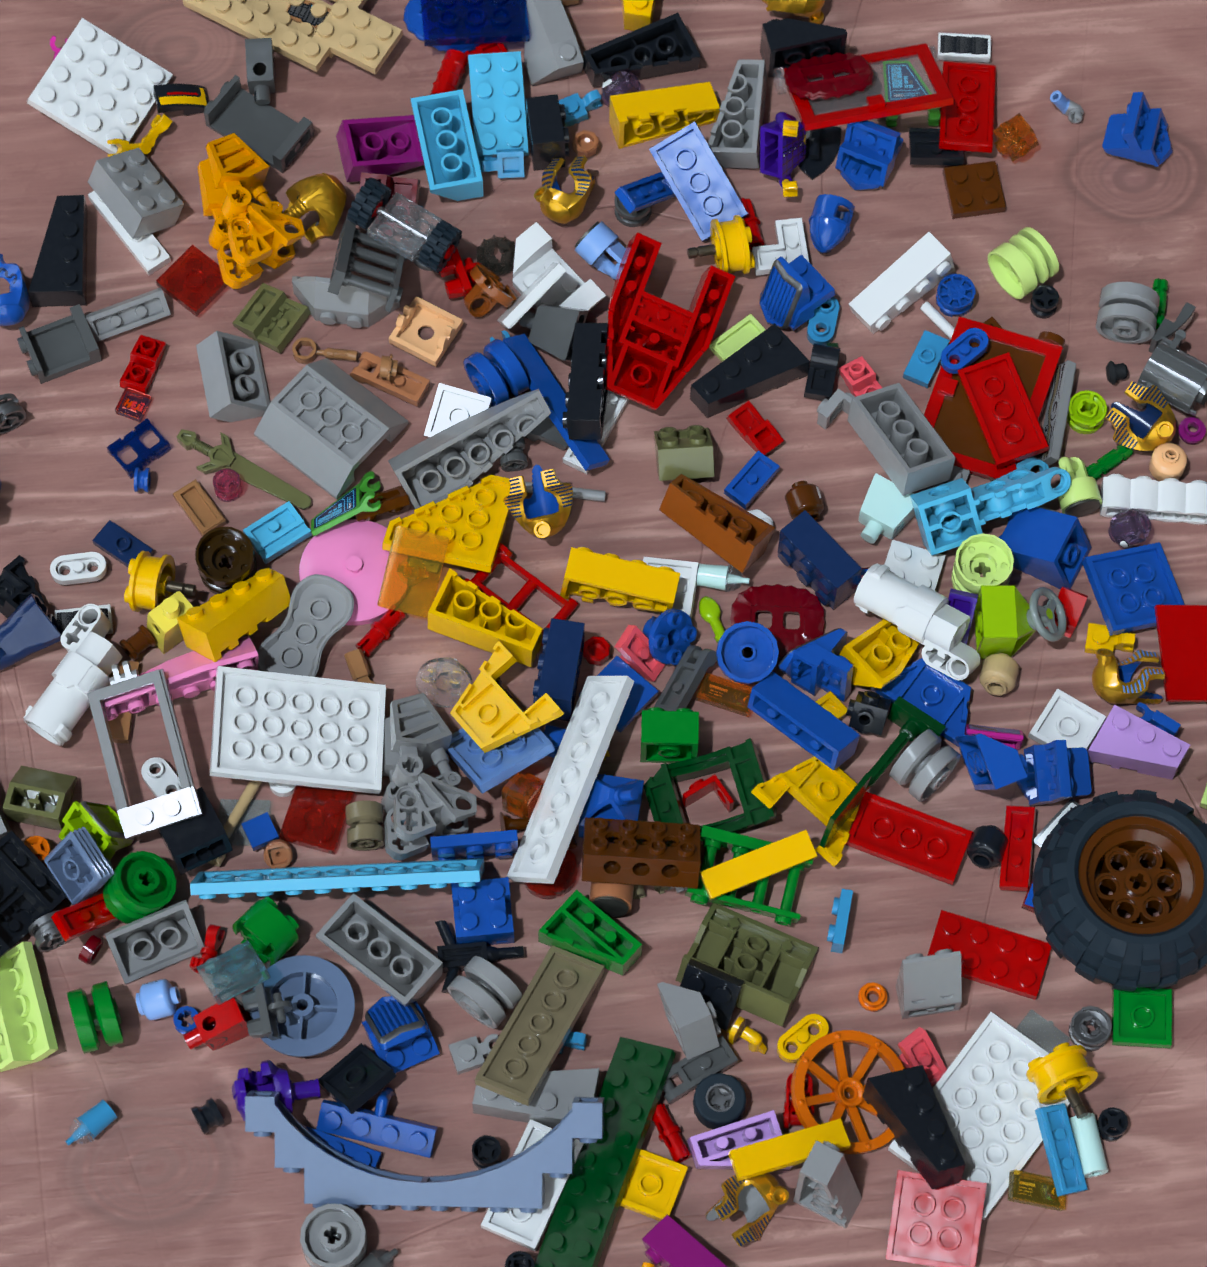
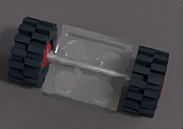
M369 178L364 186L362 185L360 188V192L356 194L355 200L352 201V207L348 210V220L366 230L368 236L413 262L419 254V263L436 273L441 272L447 265V262L450 261L452 254L455 253V248L459 245V240L462 237V231L398 192L389 201L391 188L374 178Z

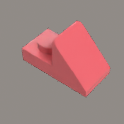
M628 625L614 647L622 654L620 658L642 677L654 682L665 664L656 661L652 657L649 650V639L636 625Z
M918 1027L897 1044L902 1052L898 1058L905 1068L923 1065L931 1086H934L946 1072V1066L926 1030Z

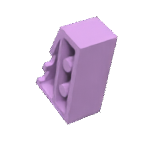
M1114 705L1088 750V758L1091 764L1097 762L1111 765V768L1120 769L1122 767L1137 770V773L1173 780L1188 752L1190 744Z
M772 1110L692 1136L687 1140L696 1169H733L728 1155L730 1150L782 1136L775 1112ZM789 1166L779 1170H790L793 1166Z

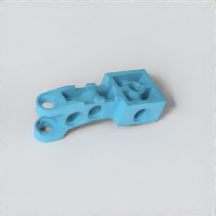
M1032 457L1017 463L1016 470L992 482L970 488L964 479L960 478L912 494L910 497L923 544L931 556L959 547L967 538L982 534L981 525L986 524V521L998 517L1005 518L1011 516L1013 512L1025 508L1028 510L1065 494L1070 488L1071 477L1066 470L1059 467L1049 468L1047 463ZM1038 465L1039 472L1030 471L1032 467ZM1059 474L1061 478L1060 484L1056 488H1052L1051 479L1054 475Z

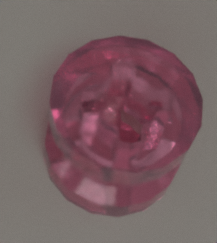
M229 468L216 472L213 477V486L217 498L223 502H232L238 499L242 492L239 474Z

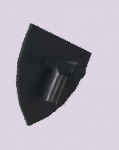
M832 126L810 130V137L806 139V156L798 167L811 180L824 173L833 163L839 151L841 127Z

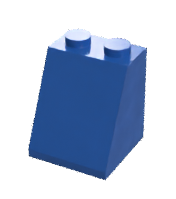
M1039 507L1029 510L1025 508L1013 512L1009 516L1008 524L1003 534L998 537L1005 541L1011 549L1014 558V568L1059 589L1062 586L1071 589L1083 565L1082 561L1088 556L1092 548L1077 517Z

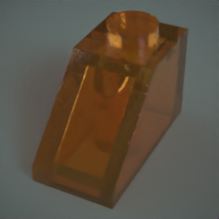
M518 772L502 789L503 811L518 818L531 817L543 788V783H541L540 779L529 773L524 775Z

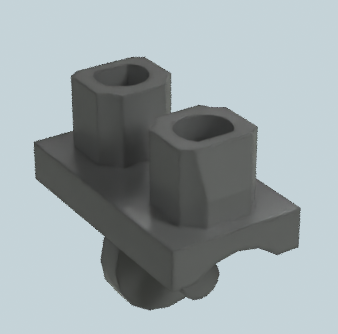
M263 982L254 984L255 990L242 995L245 1010L247 1012L259 1010L260 1018L247 1021L248 1033L252 1038L268 1037L272 1041L280 1039L278 1023L286 1022L285 1013L293 1009L291 1001H283L281 993H274L272 997L270 988L264 987Z

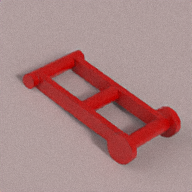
M501 543L499 544L491 573L501 562L526 581L509 603L483 585V582L491 573L478 571L471 580L464 579L466 582L471 581L477 585L478 590L489 597L494 596L500 600L501 604L509 610L514 609L518 613H520L518 611L519 607L535 588L561 607L554 619L567 620L579 605L573 598H570L568 601L511 560L513 557L511 551Z

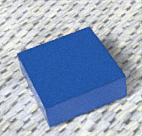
M268 812L241 824L253 851L266 846L272 840L280 839Z

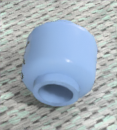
M166 979L143 984L135 997L140 1015H145L149 1020H157L174 1015L177 1010V1004L181 1003L178 987H173Z

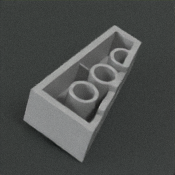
M816 1140L800 1170L793 1201L846 1229L862 1197L844 1155L839 1152L840 1149L830 1142L824 1141L822 1144Z

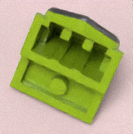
M82 801L81 803L73 802L62 819L65 826L58 835L63 840L71 831L73 832L78 828L85 827L89 834L95 837L98 848L109 861L117 850L130 846L134 840V837L125 839L119 815L106 804Z

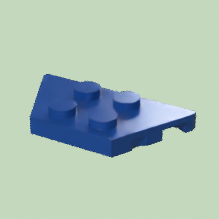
M921 658L913 662L911 666L904 668L900 676L883 688L871 687V690L883 698L890 699L892 704L899 696L946 726L941 736L958 746L955 737L965 734L971 692L970 686L961 680H955L930 667Z

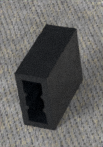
M202 787L196 789L203 815L157 829L181 875L233 851L227 833Z

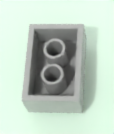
M140 148L96 160L88 180L89 185L132 239L175 226L184 206V203Z

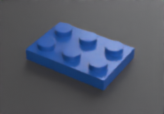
M517 830L430 837L433 861L455 860L458 858L479 859L484 858V856L494 855L496 859L512 858L513 854H516L518 850Z

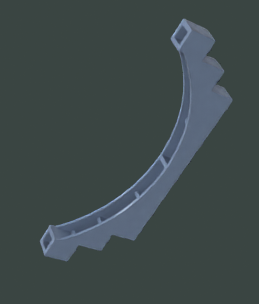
M249 1091L245 1096V1132H253V1135L257 1137L271 1136V1132H275V1168H283V1172L288 1173L300 1172L301 1168H304V1204H312L313 1208L326 1204H342L351 1209L360 1208V1205H371V1208L375 1210L389 1209V1205L401 1206L402 1210H418L419 1206H431L433 1211H446L449 1207H460L461 1211L473 1212L477 1211L478 1207L490 1208L491 1212H506L508 1208H520V1212L535 1213L537 1209H542L545 1203V1173H549V1176L552 1178H565L567 1174L573 1173L575 1168V1138H579L581 1143H596L597 1139H602L604 1135L605 1097H575L572 1102V1109L542 1139L500 1163L456 1175L416 1176L374 1168L353 1160L331 1148L314 1136L291 1114L279 1099V1091Z

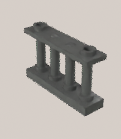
M346 217L339 236L328 292L338 295L341 285L355 286L387 297L385 311L390 312L393 303H399L403 288L399 287L403 263L407 261L411 246L407 245L409 234L403 233L398 245L359 232L360 229L356 228V224L349 221ZM357 243L394 254L395 258L359 247ZM353 256L388 268H392L393 271L390 272L360 261L354 260ZM350 270L389 282L390 286L353 275Z

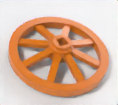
M854 1030L832 1032L809 1045L798 1059L791 1081L793 1106L799 1121L805 1129L819 1125L813 1118L808 1108L809 1106L835 1102L836 1106L828 1122L840 1119L844 1110H847L859 1142H850V1149L840 1152L844 1154L867 1153L884 1146L895 1137L889 1127H887L879 1136L869 1140L857 1107L876 1117L877 1111L871 1103L868 1104L862 1097L865 1085H862L860 1081L876 1055L882 1058L891 1072L904 1069L897 1055L884 1042L870 1034ZM843 1042L856 1043L868 1048L851 1078H848ZM831 1044L833 1045L838 1081L812 1061L819 1051ZM807 1070L832 1089V1093L805 1097L804 1083ZM844 1090H845L847 1093H850V1097H849V1098H846V1097H845V1095H844Z

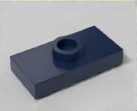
M111 520L106 523L92 540L95 546L126 567H129L130 560L132 558L136 559L141 551H148L151 556L154 554L152 548Z

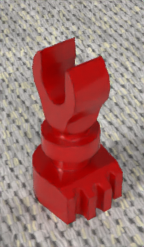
M212 924L208 926L205 936V947H202L200 951L202 957L193 956L189 965L194 972L208 977L214 975L217 964L213 960L217 958L218 952L216 950L222 944L225 936V930H220L221 926Z

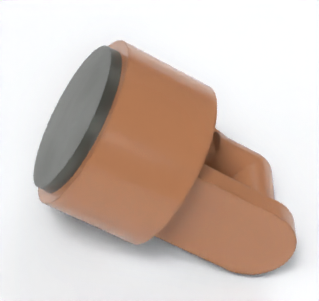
M591 882L589 900L609 917L623 916L632 909L634 884Z

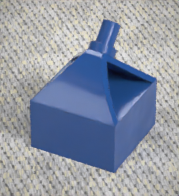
M597 774L579 820V837L584 835L585 817L639 821L644 780Z

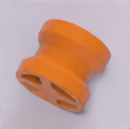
M41 836L27 838L23 843L35 856L42 855V857L39 856L37 858L47 867L44 858L52 851L48 841Z

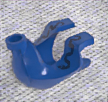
M0 254V277L6 279L10 284L9 293L0 294V326H9L23 321L30 306V299L19 266L16 263L6 264L3 254Z

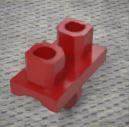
M456 247V251L452 254L450 261L447 262V265L439 274L441 278L454 274L456 279L444 282L448 298L453 299L463 296L465 300L467 294L472 290L469 280L471 279L473 284H477L471 277L470 271L477 264L482 263H473L472 258H466L464 260L466 266H464Z

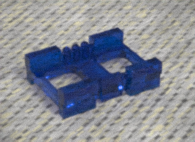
M148 418L135 426L134 432L131 431L124 436V439L121 440L119 438L107 447V452L127 472L130 479L134 477L136 467H140V470L143 471V465L147 466V463L155 460V456L159 459L171 450L169 442L162 437ZM148 431H152L160 440L152 448H146L139 440ZM126 447H131L138 455L129 464H125L118 457V453Z

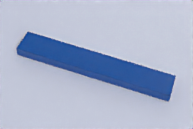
M521 334L503 339L502 342L514 353L524 369L529 381L530 390H540L551 411L549 418L585 471L607 465L610 459L597 440H569L568 428H563V412H567L565 404L566 394L533 345L529 342L527 336Z

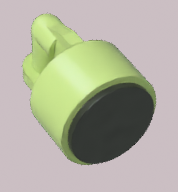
M1077 457L1060 458L1058 462L1059 468L1066 470L1071 477L1070 488L1065 494L1058 497L1062 513L1075 517H1082L1093 513L1102 504L1096 479L1088 477L1085 464L1081 459Z

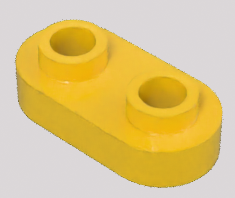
M809 1014L802 1018L779 1038L777 1043L779 1057L785 1062L796 1063L809 1045L828 1034L829 1026L826 1019L819 1014ZM811 1027H815L818 1029L819 1033L816 1035H811L808 1032V1029ZM793 1045L797 1050L794 1053H789L786 1047Z

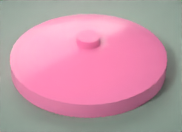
M345 520L319 533L310 540L301 557L299 567L300 581L314 574L325 575L341 582L352 593L354 609L351 618L345 625H365L380 620L392 605L397 607L400 605L410 585L411 568L409 556L382 550V543L387 528L372 521Z

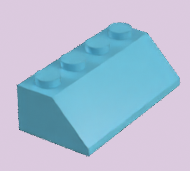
M463 89L411 98L430 193L456 201L483 197V179Z

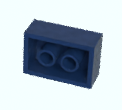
M806 510L780 530L779 559L785 566H791L797 572L798 579L805 586L809 585L815 591V595L823 605L828 604L834 610L856 592L862 568Z
M551 618L550 628L545 627L543 632V651L540 653L537 670L539 672L538 679H535L533 687V704L547 693L564 712L556 720L570 721L573 714L583 657L585 623Z

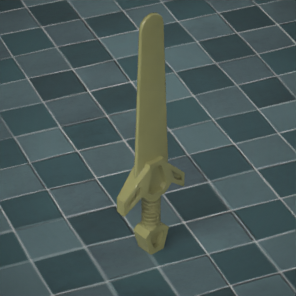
M181 429L177 435V441L186 450L193 448L210 457V462L196 467L197 470L204 474L224 471L286 502L290 501L292 505L298 508L306 509L311 505V498L232 451L227 435L220 432L222 445L215 447L198 440L196 433Z

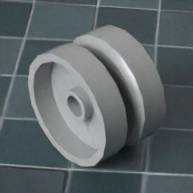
M1115 282L1102 288L1100 294V310L1096 320L1098 333L1112 341L1126 344L1142 343L1153 338L1156 330L1157 319L1155 316H1157L1160 301L1158 293L1148 286L1134 282Z
M931 729L920 734L906 748L893 765L889 775L899 785L910 783L909 793L919 802L926 800L943 784L957 766L961 757L951 746H945L940 749L942 739Z
M474 956L464 967L466 977L456 976L447 987V990L451 997L469 1015L485 1026L495 1029L506 1017L503 1008H514L522 998V993L500 969L489 961Z
M326 1204L313 1210L306 1217L300 1233L302 1250L307 1263L311 1267H356L364 1260L367 1254L368 1240L362 1219L353 1209L342 1204ZM333 1238H337L340 1240H335V1244L329 1243L330 1240Z

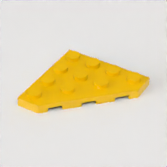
M489 475L482 478L481 483L470 488L465 486L448 494V498L437 503L432 501L415 509L414 514L403 519L398 517L391 520L382 543V550L491 573L510 512L503 502L504 497L510 493L509 478Z

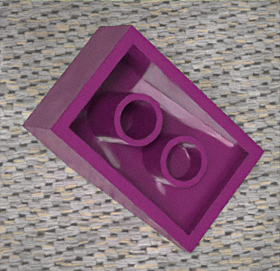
M414 115L342 120L336 139L346 182H359L361 172L392 175L424 165Z

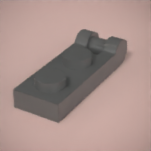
M696 645L688 646L654 707L662 708L665 711H676L680 708H686L706 671L716 663V651L711 649L702 650L701 647Z
M723 1035L718 1038L719 1047L689 1060L684 1058L671 1066L663 1088L666 1093L664 1097L669 1104L676 1102L683 1095L695 1089L703 1078L711 1074L722 1073L738 1063V1058ZM676 1076H678L682 1082V1084L678 1085L677 1087H675L671 1081V1079H673Z

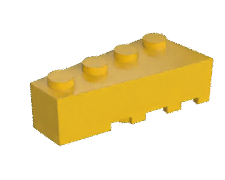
M571 547L560 596L564 599H569L570 595L582 596L583 602L593 603L594 599H605L610 605L619 607L627 603H633L632 606L635 609L663 613L673 607L680 573L675 572L670 567L661 566L657 568L649 566L640 560L628 561L620 559L615 554L607 553L602 555L594 553L586 547Z

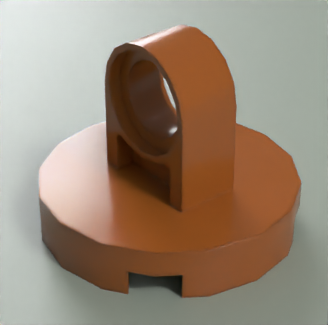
M477 264L470 271L471 277L477 284L465 297L464 304L472 316L482 317L486 315L497 302L510 308L517 300L514 291L508 285L504 287L498 280L500 277L486 266ZM476 299H484L482 306L472 308V303Z

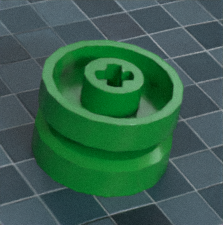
M145 851L133 852L124 857L113 870L114 875L104 884L103 898L111 914L123 923L129 924L165 908L176 892V878L172 868L161 857Z
M107 981L93 984L91 989L93 1004L89 1003L87 994L82 988L67 992L74 1024L84 1054L99 1050L100 1040L97 1031L102 1030L107 1045L113 1046L124 1043L120 1026L122 1024L120 1013Z

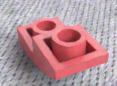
M862 356L839 367V373L854 397L882 388L876 380V373Z

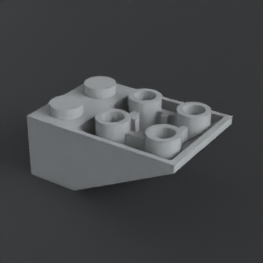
M943 949L935 952V955L923 956V954H912L907 956L905 960H902L896 982L902 1019L960 1009L962 1003L960 951L952 952L951 949Z

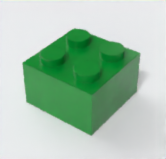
M653 707L648 710H642L640 762L675 763L697 757L699 712H693V710L688 708L665 711L662 708Z

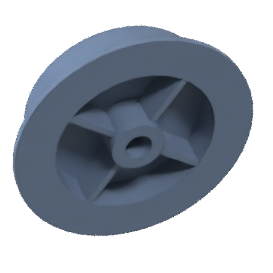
M309 955L288 957L270 966L256 982H263L264 987L270 988L272 997L274 993H281L283 1001H291L293 1009L285 1013L286 1022L278 1023L280 1039L272 1041L268 1037L261 1038L264 1043L279 1053L292 1057H309L321 1054L334 1047L346 1035L351 1026L355 1012L353 989L344 973L325 959ZM301 1007H307L305 1010H299ZM259 1010L250 1012L251 1020L260 1018Z

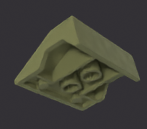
M712 903L700 925L687 955L684 954L676 981L681 983L686 966L691 958L744 980L736 1007L783 1027L819 947L719 904Z

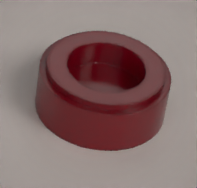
M92 935L82 948L78 959L87 965L92 963L103 945V940Z

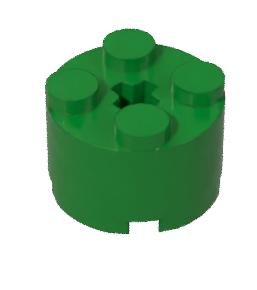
M268 896L263 900H257L232 925L235 935L240 932L244 937L241 944L245 949L264 964L269 960L270 966L278 962L299 941L296 932L299 928L298 923L291 916H284L278 910L277 904Z

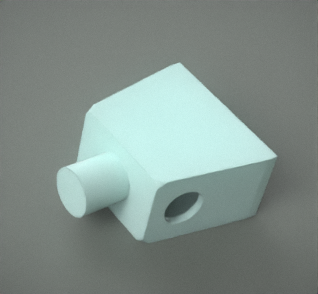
M876 473L859 514L858 521L865 525L861 537L871 544L876 542L880 534L888 539H893L915 515L910 497L914 493L903 496L892 481Z

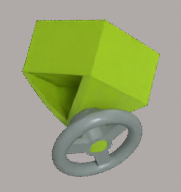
M1015 586L980 587L974 611L976 651L980 659H986V657L998 653H1005L1012 657L1036 630L1044 639L1051 642L1058 641L1064 636L1066 631L1065 611L1060 599L1052 590L1045 587L1037 588L1033 591L1028 604ZM1040 596H1045L1049 599L1047 605H1038ZM1054 610H1056L1058 617V628L1054 620Z

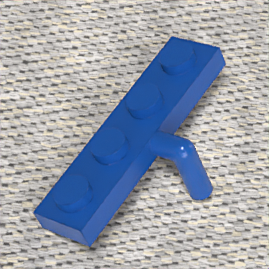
M386 1087L377 1098L375 1111L359 1108L351 1114L338 1102L324 1099L321 1104L316 1130L430 1158L438 1127L387 1115L388 1103L393 1097L394 1092L391 1088Z

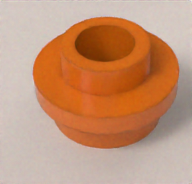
M867 983L860 989L858 1000L865 1010L871 1012L879 1011L887 1002V992L878 983ZM869 994H875L878 997V1000L875 1002H871L868 1000L867 996Z

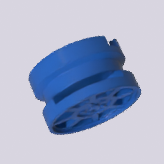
M951 274L944 277L938 285L936 294V305H938L940 311L949 317L953 315H966L971 310L975 297L973 282L961 274Z

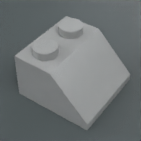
M665 982L657 984L665 1015L687 1060L719 1047L717 1035L721 1031L715 1019L717 1015L710 1001L705 1003L700 992Z

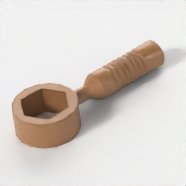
M300 338L292 346L293 357L301 364L313 362L317 355H323L327 359L357 362L358 351L334 348L318 350L315 342L309 338ZM300 346H311L313 350L308 356L298 355L297 353Z

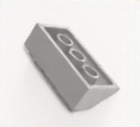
M354 893L316 934V938L405 1007L423 997L442 976V961Z

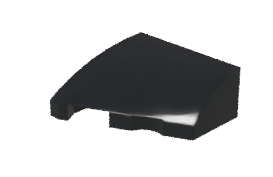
M20 555L4 567L0 575V613L6 618L30 594L37 595L45 604L41 594L35 589L33 577L28 576L24 568L25 560Z

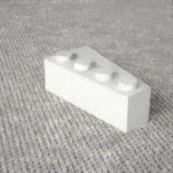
M928 232L849 303L851 312L872 334L878 330L885 329L893 318L938 285L944 277L951 275L955 271L951 253Z

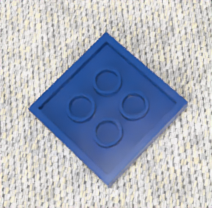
M1160 542L1088 556L1082 561L1110 636L1157 626L1154 608L1156 605H1185Z

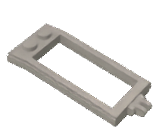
M126 660L122 662L125 673L121 674L118 664L111 665L114 677L109 678L110 686L87 693L119 819L125 839H129L201 816L203 812L194 785L164 669H158L139 676L138 670H132L129 661ZM154 684L182 790L130 806L103 700Z

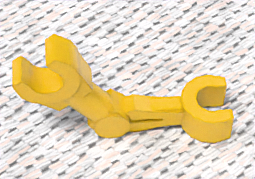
M165 114L162 117L157 115L151 123V130L142 138L141 143H129V141L118 138L107 140V144H115L118 148L117 153L108 154V157L136 148H140L144 154H149L159 134L168 129L172 120Z

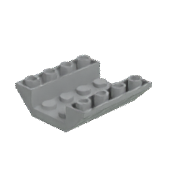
M325 358L307 364L270 402L254 432V436L337 500L355 481L354 470L385 438L392 442L409 424V421L329 359Z

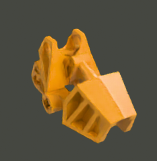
M235 133L207 143L208 159L199 162L198 175L204 216H213L215 219L208 237L209 244L218 250L217 258L224 283L232 289H239L259 279L264 270L258 262L277 269L294 258L293 244L304 237L305 231L301 219L282 214V204L277 201H271L267 195L268 191L263 186L270 166ZM255 198V200L259 201L261 205L251 202V200ZM293 225L297 228L298 233H288L284 226ZM285 247L288 250V254L281 255L278 251ZM230 248L232 257L226 255L224 250Z

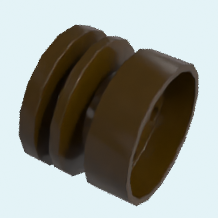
M218 527L208 531L200 538L196 547L195 560L203 584L212 593L222 594L231 589L235 583L245 581L253 577L257 572V561L250 539L242 531L233 527ZM228 563L232 568L228 569L226 566L223 567V565Z

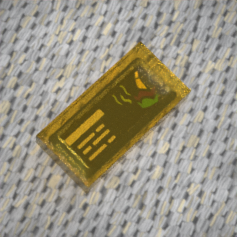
M1019 1170L1009 1172L1008 1201L1057 1211L1065 1210L1066 1195L1057 1197L1052 1177Z

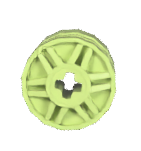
M1031 227L1023 228L1018 234L1010 238L1009 243H1002L988 254V264L994 278L1010 296L1016 299L1024 298L1036 289L1037 283H1045L1059 271L1057 256L1052 247L1038 231Z
M983 533L973 535L964 540L955 556L951 576L953 588L978 594L981 586H1008L1013 570L1014 558L1011 549L1005 541L995 535Z

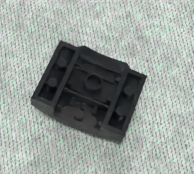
M12 830L0 840V958L29 933L28 928L35 920L52 912L67 898L53 874Z

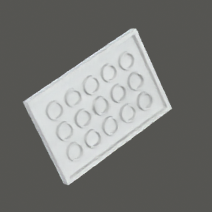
M218 666L215 681L209 776L379 794L382 786L386 685Z
M992 1012L989 1013L933 1088L966 1164L961 1179L987 1183L983 1220L986 1219L1011 1185L1012 1176H1017L1043 1142L1035 1110L1065 1103L1067 1109L1070 1105L1068 1099L1053 1104H1041L1038 1101L1037 1094L1039 1091L1035 1083L1030 1082L1026 1077L1029 1069L1028 1063L1049 1053ZM894 1139L888 1150L919 1172L910 1161L911 1156L903 1146L900 1147Z

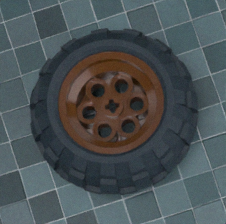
M1134 790L1133 794L1119 795L1117 791L1093 797L1091 802L1075 806L1060 818L1058 824L1045 838L1035 863L1032 878L1034 895L1032 901L1037 921L1046 932V940L1060 959L1064 956L1075 965V972L1091 982L1097 978L1112 983V989L1132 992L1137 987H1151V990L1177 984L1178 980L1196 974L1207 965V824L1193 815L1194 809L1186 803L1176 799L1173 804L1157 798V792L1148 790ZM1111 863H1121L1124 866V870H1115ZM1141 864L1150 867V869L1144 868ZM1135 882L1140 883L1138 890L1133 888ZM1166 883L1171 890L1167 892L1162 891L1158 888L1157 884ZM1103 886L1108 887L1112 890L1113 894L1104 895L1099 888ZM1146 908H1155L1159 912V916H1150ZM1117 910H1126L1131 917L1121 918L1117 914Z

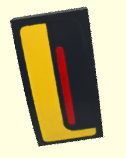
M192 84L153 85L158 113L183 110L184 115L204 113V109L208 104L204 86Z

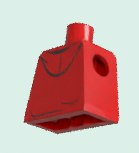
M231 995L196 1014L193 1020L197 1027L183 1034L190 1050L204 1043L210 1049L217 1050L250 1036L247 1021H250L251 1017L249 1012L245 1010L243 1003L234 995Z

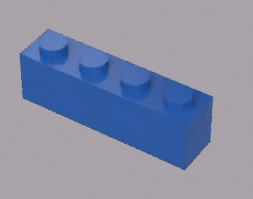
M775 672L769 674L752 688L747 707L833 771L855 754L860 734Z

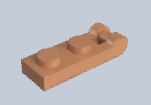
M365 351L359 358L360 363L358 367H354L350 373V376L357 382L369 384L417 407L430 386L429 379L398 365L396 377L390 376L389 381H387V378L379 377L381 358ZM369 368H375L373 373L368 372Z

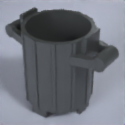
M1179 329L1176 331L1173 341L1161 336L1160 343L1150 356L1136 384L1147 388L1151 385H1156L1168 404L1187 414L1196 416L1197 412L1193 410L1196 404L1204 405L1207 401V364L1179 349L1186 340L1185 331ZM1137 402V407L1145 409L1146 403L1139 404Z

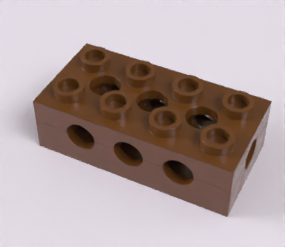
M585 817L582 881L698 888L700 825Z

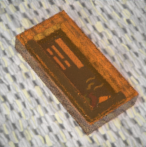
M705 673L696 695V701L749 717L752 710L747 706L753 687Z

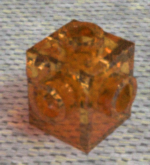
M1020 113L993 130L997 139L994 143L996 149L1002 156L1006 154L1012 162L1025 156L1030 150L1039 145L1033 129Z

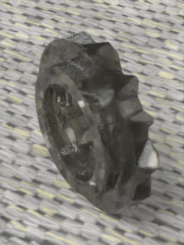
M493 235L490 239H484L482 244L477 247V262L482 263V265L497 275L511 272L514 267L515 242L508 240L506 236L502 238ZM495 248H498L500 253H503L501 254L500 263H498L496 256L493 255Z

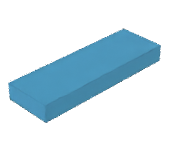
M1065 1103L1036 1109L1035 1113L1057 1197L1088 1190Z

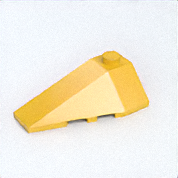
M883 619L846 644L839 655L848 659L853 665L852 685L883 688L900 676L919 642L900 633L898 626Z

